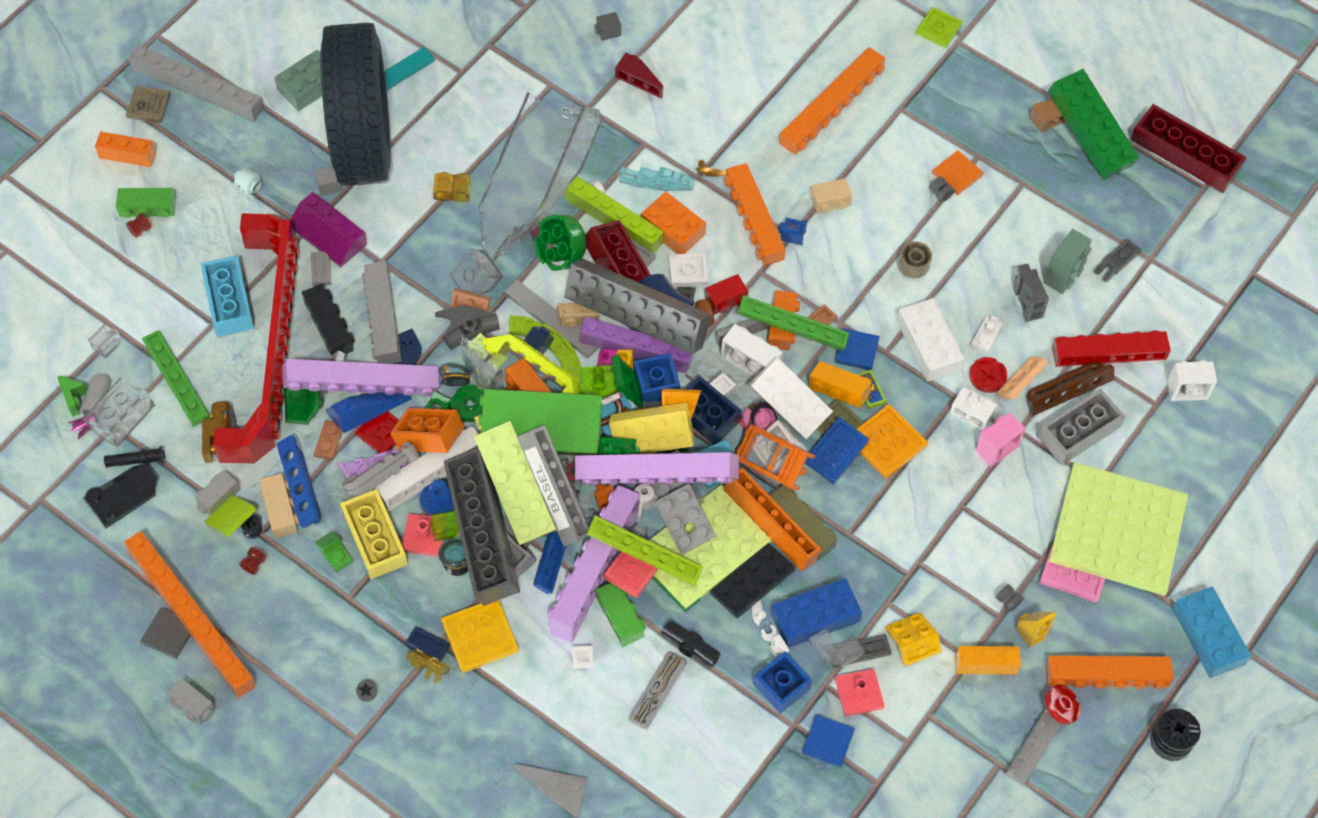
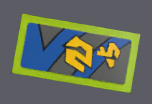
M872 370L857 374L871 380V393L865 401L868 410L886 404V399Z

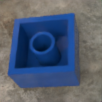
M671 353L634 361V376L642 404L662 401L663 389H680V382Z
M784 651L754 676L753 685L781 714L811 689L813 680Z

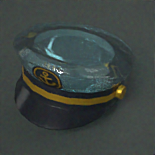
M446 363L438 368V373L442 378L440 385L465 386L470 383L472 371L463 365Z
M452 538L445 541L438 551L439 559L443 563L445 570L453 576L464 575L468 572L461 538Z

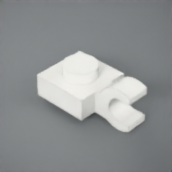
M770 625L771 634H766L764 629L761 630V637L771 642L770 648L775 657L781 655L784 651L789 654L790 650L780 634H777L774 625Z

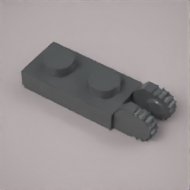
M1126 239L1104 259L1094 273L1099 275L1108 267L1110 271L1103 278L1107 283L1115 274L1117 275L1134 260L1142 250L1132 241Z

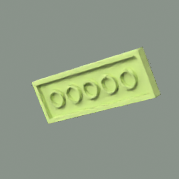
M511 421L474 436L519 545L521 546L556 531V527L519 444Z

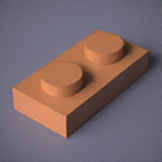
M455 288L450 307L466 305L488 312L491 297Z
M325 420L314 451V457L330 461L334 460L343 434L335 422Z

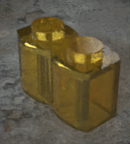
M447 172L435 174L433 186L434 200L470 201V175L465 173L452 175Z

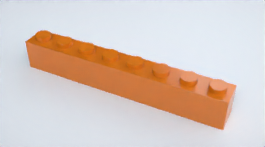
M868 47L780 133L779 144L794 155L800 150L803 151L811 140L816 139L822 129L828 127L833 118H837L844 107H848L855 96H859L865 86H869L878 74H882L885 69L886 58Z

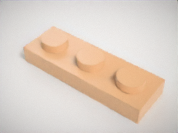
M1031 356L997 392L999 397L1010 400L1018 397L1019 393L1048 364L1045 357Z

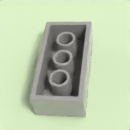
M1100 388L1041 426L1038 438L1059 463L1064 465L1119 429L1126 416Z

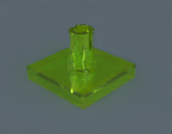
M611 366L579 367L580 394L601 395L602 399L619 393L614 384L616 378L611 370Z

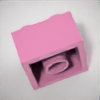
M1008 413L1006 416H1000L994 422L995 424L991 427L986 426L980 432L981 436L977 442L976 452L990 467H993L1021 444L1026 428L1011 413Z

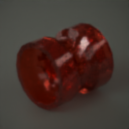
M142 213L137 215L136 219L125 223L127 229L135 238L139 237L143 231H148L152 228L150 222Z
M250 547L246 558L241 560L239 566L246 572L256 575L259 571V565L263 564L267 557L260 550Z

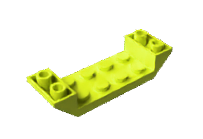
M509 334L486 338L482 341L486 345L485 349L498 356L500 354L506 356L510 349L520 354L524 353V358L528 362L537 366L539 364L541 366L539 369L543 373L552 377L554 375L556 377L555 381L561 386H565L562 393L581 394L580 383L576 378L520 337Z

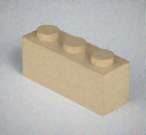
M282 473L259 479L274 538L298 533L296 525L300 524L297 514L292 512V508L295 507L292 497H288L287 491L290 490L287 479L284 480Z

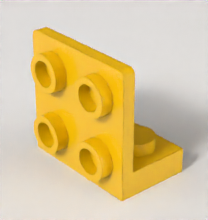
M922 613L913 614L885 626L888 634L899 646L901 660L905 667L941 652L939 633Z

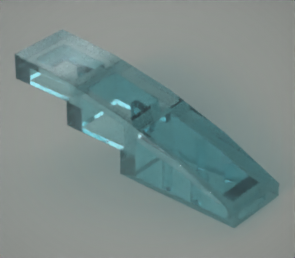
M642 166L639 172L625 167H621L619 171L620 183L639 188L661 191H692L694 189L695 177L664 167H660L658 172Z

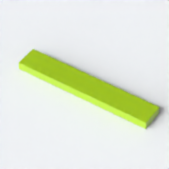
M596 515L593 517L586 535L693 586L696 585L703 568L701 565Z

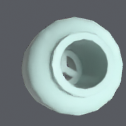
M250 168L238 170L234 175L235 187L245 194H255L262 186L260 175Z

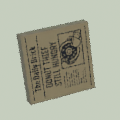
M135 86L126 111V117L162 123L171 95L170 91Z

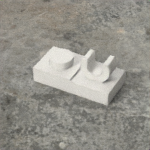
M986 316L970 348L988 355L1003 323L999 322L998 318L991 316V318Z

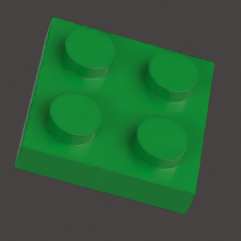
M618 354L611 357L613 364L611 370L616 378L614 384L617 390L622 391L626 399L631 400L635 405L642 403L634 370Z

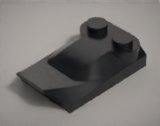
M146 463L133 466L101 487L89 489L83 499L101 524L107 529L156 496L155 484L157 478Z

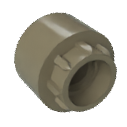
M914 241L907 243L901 249L898 262L900 271L910 278L925 276L930 269L932 252L922 242Z

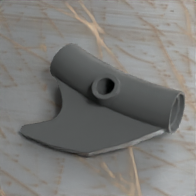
M462 305L435 312V317L448 319L451 322L448 331L442 336L450 350L475 338L480 333L483 335L500 330L497 314H492L479 308Z

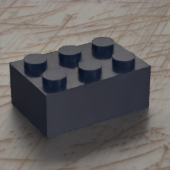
M698 376L685 389L701 390L691 419L692 427L713 445L719 443L741 422L742 410L701 376Z

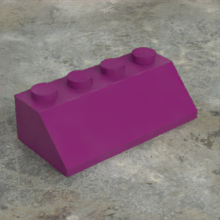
M314 192L310 193L298 204L290 219L292 230L316 249L328 254L330 260L339 267H342L367 245L366 232Z

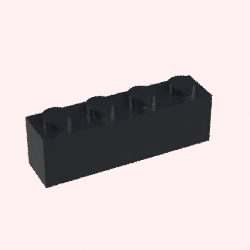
M319 284L302 291L303 301L330 355L332 356L337 351L345 354L353 352L352 344L355 341L352 334L346 331L347 325L344 318L340 319L338 316L340 311L337 304H332L331 302L333 298L330 290H325L323 284Z

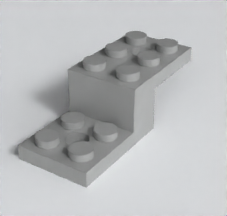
M676 450L670 454H679L680 451ZM675 480V484L658 483V481H656V484H651L659 500L655 501V504L681 555L717 537L701 505L705 501L695 481L694 484H683L677 482V480ZM690 522L695 525V530L691 534L687 533L685 529L686 525Z

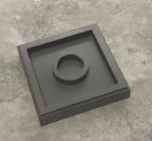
M160 607L140 643L177 659L190 638V633L175 613Z

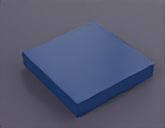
M843 328V331L848 332L849 336L845 350L837 351L835 363L872 370L880 336Z
M816 714L802 753L842 767L855 728Z

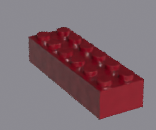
M1152 104L1137 123L1131 136L1132 141L1222 193L1226 191L1241 171L1247 158L1155 104Z

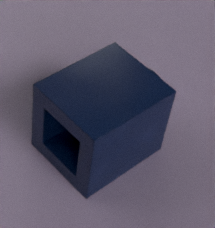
M533 326L524 341L544 355L555 338L550 335L551 332L547 328Z

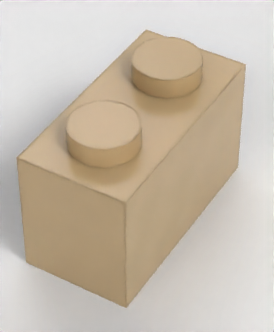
M846 178L811 185L810 198L816 213H826L830 210L844 209L851 206L852 193Z

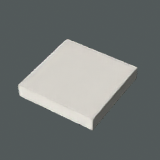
M705 253L672 254L668 256L670 280L673 287L708 286Z

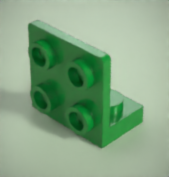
M284 388L285 423L308 425L311 419L315 417L316 411L321 407L319 391H309V389L294 391Z

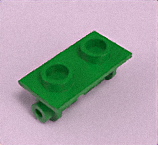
M601 437L598 455L640 454V448L636 446L637 439Z

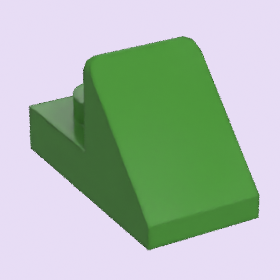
M61 375L58 376L57 379L72 417L79 415L77 407L81 405L78 397L86 394L87 388L85 384Z
M333 532L315 541L316 546L336 573L353 563L352 558L342 546L340 538Z

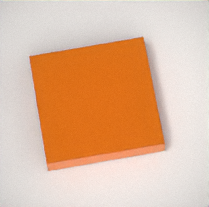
M959 150L934 168L932 172L937 178L943 176L947 184L955 188L954 193L956 195L961 194L984 174L981 169Z

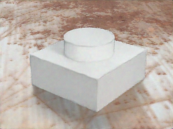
M724 373L720 374L710 383L725 397L736 389V384Z
M592 646L572 647L573 669L594 668Z

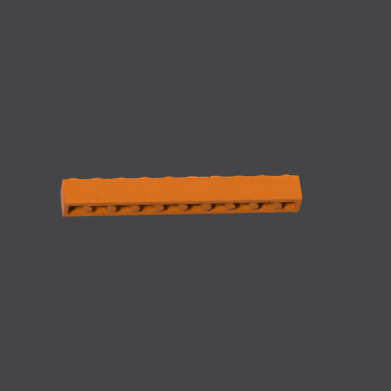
M142 531L124 541L128 554L171 611L175 613L236 697L239 699L254 689L253 677Z

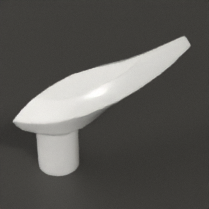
M761 600L752 606L753 620L758 626L762 619L766 617Z

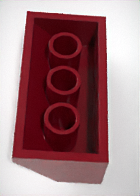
M620 220L591 227L585 234L587 249L597 265L638 283L651 275Z

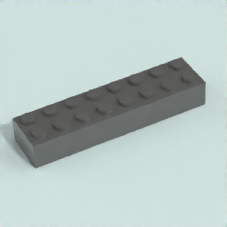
M583 258L571 264L564 298L690 354H694L703 348L711 318L710 313Z
M479 448L443 461L474 597L485 606L519 593L520 588L496 489Z

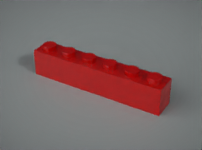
M1158 330L1143 333L1136 331L1127 334H1097L1095 336H1060L1054 339L1052 345L1055 367L1086 365L1092 362L1110 364L1167 360L1171 351L1167 331Z

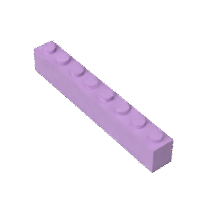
M286 359L282 366L283 388H289L294 391L309 389V391L328 390L329 392L347 391L348 393L361 391L368 394L383 392L387 395L404 393L407 396L414 394L432 396L433 392H437L440 388L438 366Z

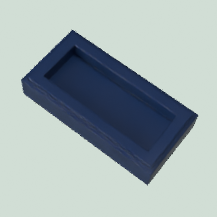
M416 626L405 642L407 647L439 663L442 662L451 647L450 643Z

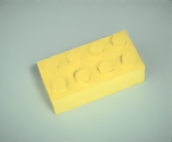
M687 402L611 414L609 425L612 438L637 439L636 446L640 448V454L680 449L694 445L695 436Z
M377 489L340 503L342 514L370 579L408 565L406 554Z

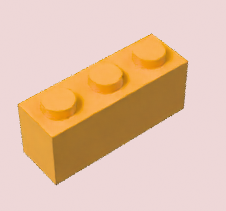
M819 361L809 375V388L815 392L861 408L871 393V380Z
M958 646L955 655L957 674L1017 675L1021 667L1020 647Z

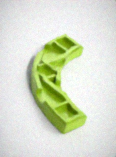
M510 315L509 334L526 337L533 326L547 328L551 332L550 335L555 338L548 349L557 358L561 368L576 378L580 385H584L581 362L568 340L545 323L542 324L528 317Z

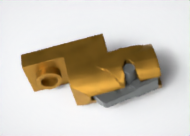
M218 401L211 405L210 418L202 420V456L205 463L213 462V455H216L213 446L215 428H236L233 410L229 402Z

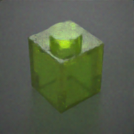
M455 511L431 516L430 526L434 542L458 538L459 527Z

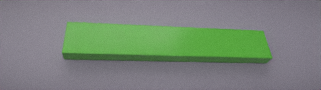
M745 295L741 299L737 314L844 351L849 336V333Z
M157 330L143 337L142 340L192 426L194 427L202 423V420L209 419L210 415L161 332Z

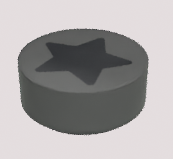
M364 680L357 685L356 693L361 701L370 702L377 696V688L372 681Z

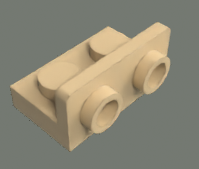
M558 303L556 307L560 327L582 326L585 317L599 320L600 317L598 312L577 303Z

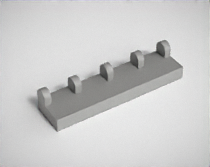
M1047 708L1006 772V776L1022 786L1026 783L1062 725L1050 715Z

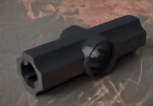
M672 620L666 624L661 632V636L678 646L682 654L689 658L694 657L710 669L715 666L721 656V653L706 644L699 634L694 631H687Z

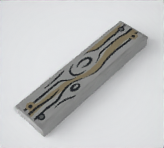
M671 652L667 654L631 714L630 722L645 730L649 728L686 666V660Z

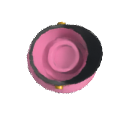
M757 402L745 409L743 421L746 428L753 424L767 430L777 421L776 411L768 403Z

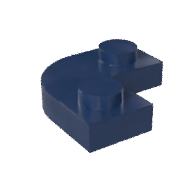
M411 328L398 334L402 362L393 364L417 365V361L422 354V348Z

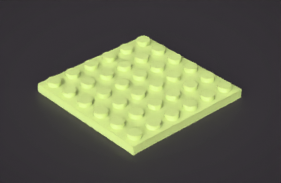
M1074 462L1049 562L1166 596L1188 494Z

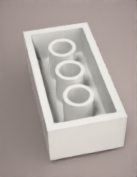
M934 298L899 309L897 323L927 382L962 370L964 358Z
M774 357L748 384L805 439L833 412L777 357Z

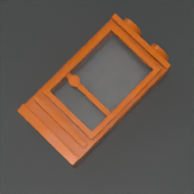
M751 424L745 431V438L736 451V454L739 455V461L788 488L799 491L801 487L795 485L799 475L805 476L807 473V469L803 465L807 457L814 459L816 455L760 426Z

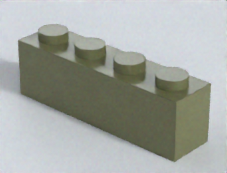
M783 485L770 495L822 549L817 558L818 561L836 547L837 536L834 531L827 529L822 519L817 515L815 516L810 511L809 506L797 498V494L793 489Z

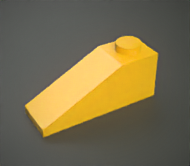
M1035 611L1030 615L1026 613L1018 619L1019 622L1016 630L1029 648L1046 639L1056 614L1054 612Z

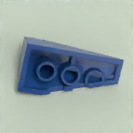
M383 392L364 394L346 398L326 409V413L342 432L346 433L411 400V397L404 395V393L387 395Z

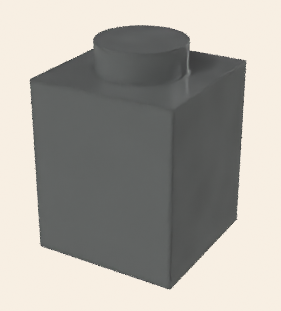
M616 12L596 17L594 30L596 35L599 34L601 41L621 36V23Z

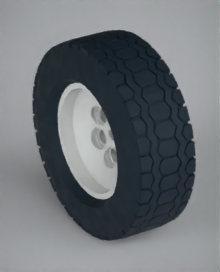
M374 23L325 26L323 28L320 49L322 100L328 149L337 181L341 184L388 180L391 163L389 110L382 49Z

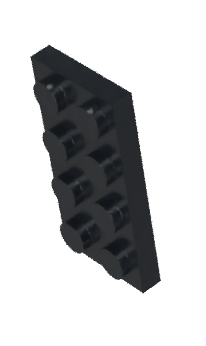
M767 543L712 588L710 595L738 619L795 571V566L771 544Z

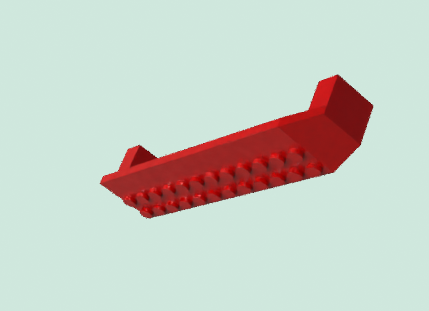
M242 213L240 232L245 249H270L278 256L261 404L243 428H215L213 446L219 463L255 464L275 448L276 440L280 439L278 422L281 423L282 412L279 410L280 405L283 406L284 396L281 394L282 389H284L282 366L285 362V355H289L287 339L291 337V329L288 327L289 323H292L293 317L290 308L294 306L292 290L296 289L294 274L298 272V265L295 262L296 259H299V247H297V238L293 236L289 219L276 214Z

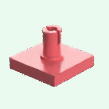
M408 513L402 543L404 552L441 557L448 519Z
M621 551L604 573L603 578L633 597L638 598L658 569Z
M875 669L835 676L834 680L844 717L884 709L885 705Z

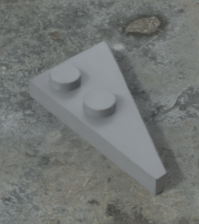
M516 764L515 770L524 779L529 780L544 795L553 799L558 806L572 814L573 818H579L587 784L586 778Z

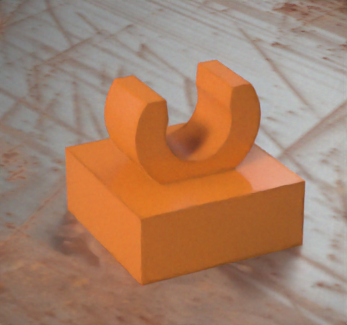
M604 484L596 485L598 491L594 492V496L599 510L608 506L609 495L612 490L615 491L612 485L607 487Z

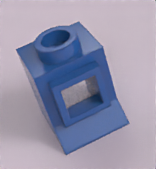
M786 217L785 223L781 222L779 233H782L781 241L803 245L808 220L800 221Z

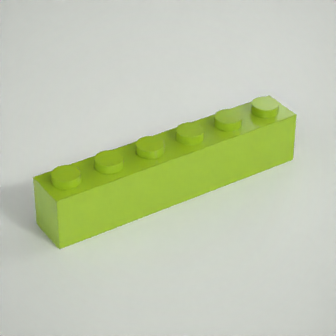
M575 176L565 187V200L602 224L620 220L629 237L652 253H655L663 244L664 231L578 176Z

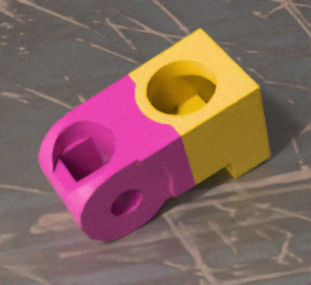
M603 349L599 351L597 367L604 371H610L611 366H613L611 357L618 354L633 369L635 361L633 350Z

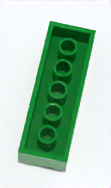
M1084 68L1052 84L1048 90L1049 95L1103 180L1135 164L1140 157Z

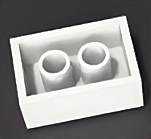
M734 324L722 339L720 359L754 379L774 357L782 361L783 352L778 347L766 343L761 337L751 334L746 328Z

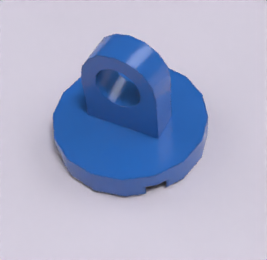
M434 481L421 491L419 503L424 512L426 511L432 517H445L452 514L454 506L450 488L446 481Z

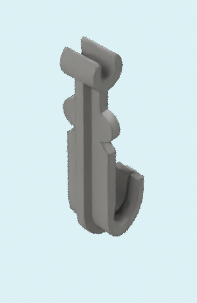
M405 442L400 447L401 451L395 455L386 454L383 457V462H377L358 477L354 473L342 483L345 493L350 498L358 497L370 492L386 481L390 473L397 475L402 464L406 461L412 462L419 457L413 443Z

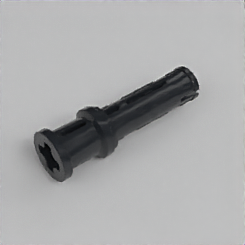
M159 446L156 449L147 450V448H143L138 452L104 456L105 468L140 463L149 465V463L153 462L165 463L166 461L163 446Z

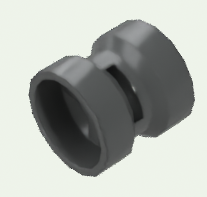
M943 176L934 180L929 188L938 195L942 202L948 200L955 192V188L952 185H948Z
M1010 584L1006 585L996 596V599L999 602H1003L1005 608L1010 612L1015 610L1024 600L1020 594L1014 592V588Z

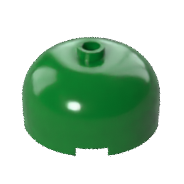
M550 215L539 223L540 229L538 237H535V249L542 264L546 263L552 271L568 270L571 268L572 263L584 257L587 247L586 235L583 227L576 219L568 215ZM549 244H556V247L546 249ZM565 261L562 265H555L551 263Z

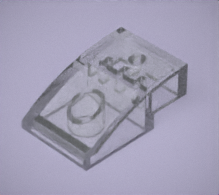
M461 336L459 339L462 359L468 373L482 390H501L504 388L503 372L493 365L492 355L464 336Z

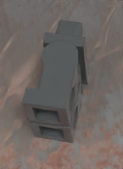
M1028 263L1019 265L1017 267L1018 275L1014 278L1016 283L1014 293L1016 296L1019 295L1020 303L1024 304V319L1026 322L1041 319L1044 317L1049 297L1038 277L1037 269L1031 270Z

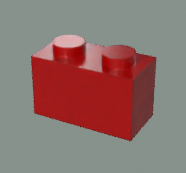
M739 274L706 287L704 298L712 304L715 315L724 313L736 305L740 306L743 295L748 297L749 291Z

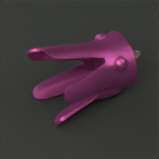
M88 413L82 418L68 422L69 424L73 423L71 431L75 432L83 428L78 433V439H80L88 430L97 426L95 419L98 416L93 418Z

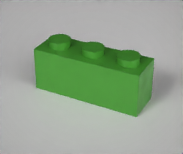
M118 188L116 209L119 217L175 216L176 195L173 188Z
M612 583L595 589L596 599L622 647L643 638L646 626L642 618L638 619L634 603L632 601L629 602L627 599L628 593Z

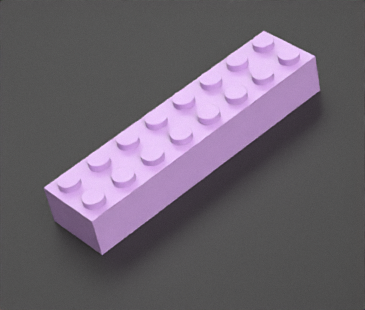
M727 452L575 456V479L587 485H599V482L606 485H618V481L626 485H636L637 481L644 484H656V481L663 484H675V480L683 484H694V480L701 483H713V480L721 483H733V479H739V455Z
M618 485L615 491H611L608 498L609 504L607 508L603 507L600 518L630 531L638 514L640 494ZM592 537L590 540L587 539L585 541L582 556L577 557L573 573H569L566 578L565 584L567 585L565 589L560 590L556 599L558 601L556 606L551 607L548 613L550 634L570 643L574 641L596 597L595 589L602 586L605 580L603 578L604 573L613 563L619 550Z

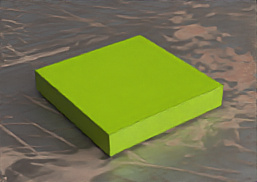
M932 7L917 28L916 34L947 48L962 26L963 21Z
M231 495L204 522L208 527L229 537L256 509L248 502Z

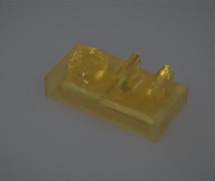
M416 649L409 651L406 657L407 660L411 661L412 666L420 669L422 667L429 669L425 673L426 679L430 678L431 673H434L436 676L434 683H439L442 676L448 674L451 668Z

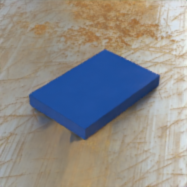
M838 417L810 451V453L816 455L815 458L807 457L804 464L834 485L870 440Z

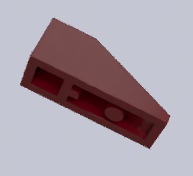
M625 52L615 67V78L662 99L664 87L640 58Z

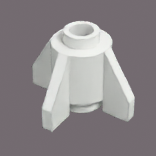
M641 484L632 490L640 494L637 520H641L643 510H647L652 506L657 508L655 501L659 500V498L654 494L651 484Z

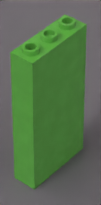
M484 389V395L481 394L480 406H483L482 414H479L478 424L481 425V433L511 421L517 436L545 425L557 455H598L603 399L601 395Z

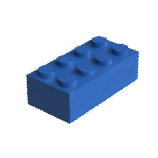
M844 578L772 604L771 616L780 636L787 647L790 648L860 622L862 611L847 579Z

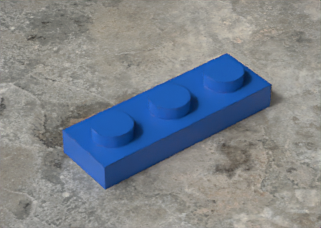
M554 531L547 536L533 584L534 587L546 594L553 593L566 546H563L559 535Z

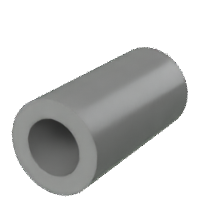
M103 374L92 376L80 407V412L83 415L90 413L93 418L99 416L111 383L107 376Z

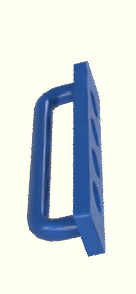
M290 435L279 441L277 448L300 527L306 528L311 524L320 523L321 513L304 455L297 445L296 438ZM293 452V458L288 461V454ZM298 468V474L293 478L292 472ZM303 485L302 493L297 494L298 487ZM308 502V508L302 511V505Z

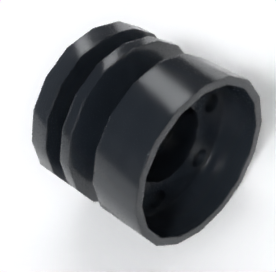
M1170 709L1162 714L1153 727L1150 735L1151 747L1162 759L1180 761L1189 755L1199 741L1201 734L1200 724L1190 712L1183 709Z

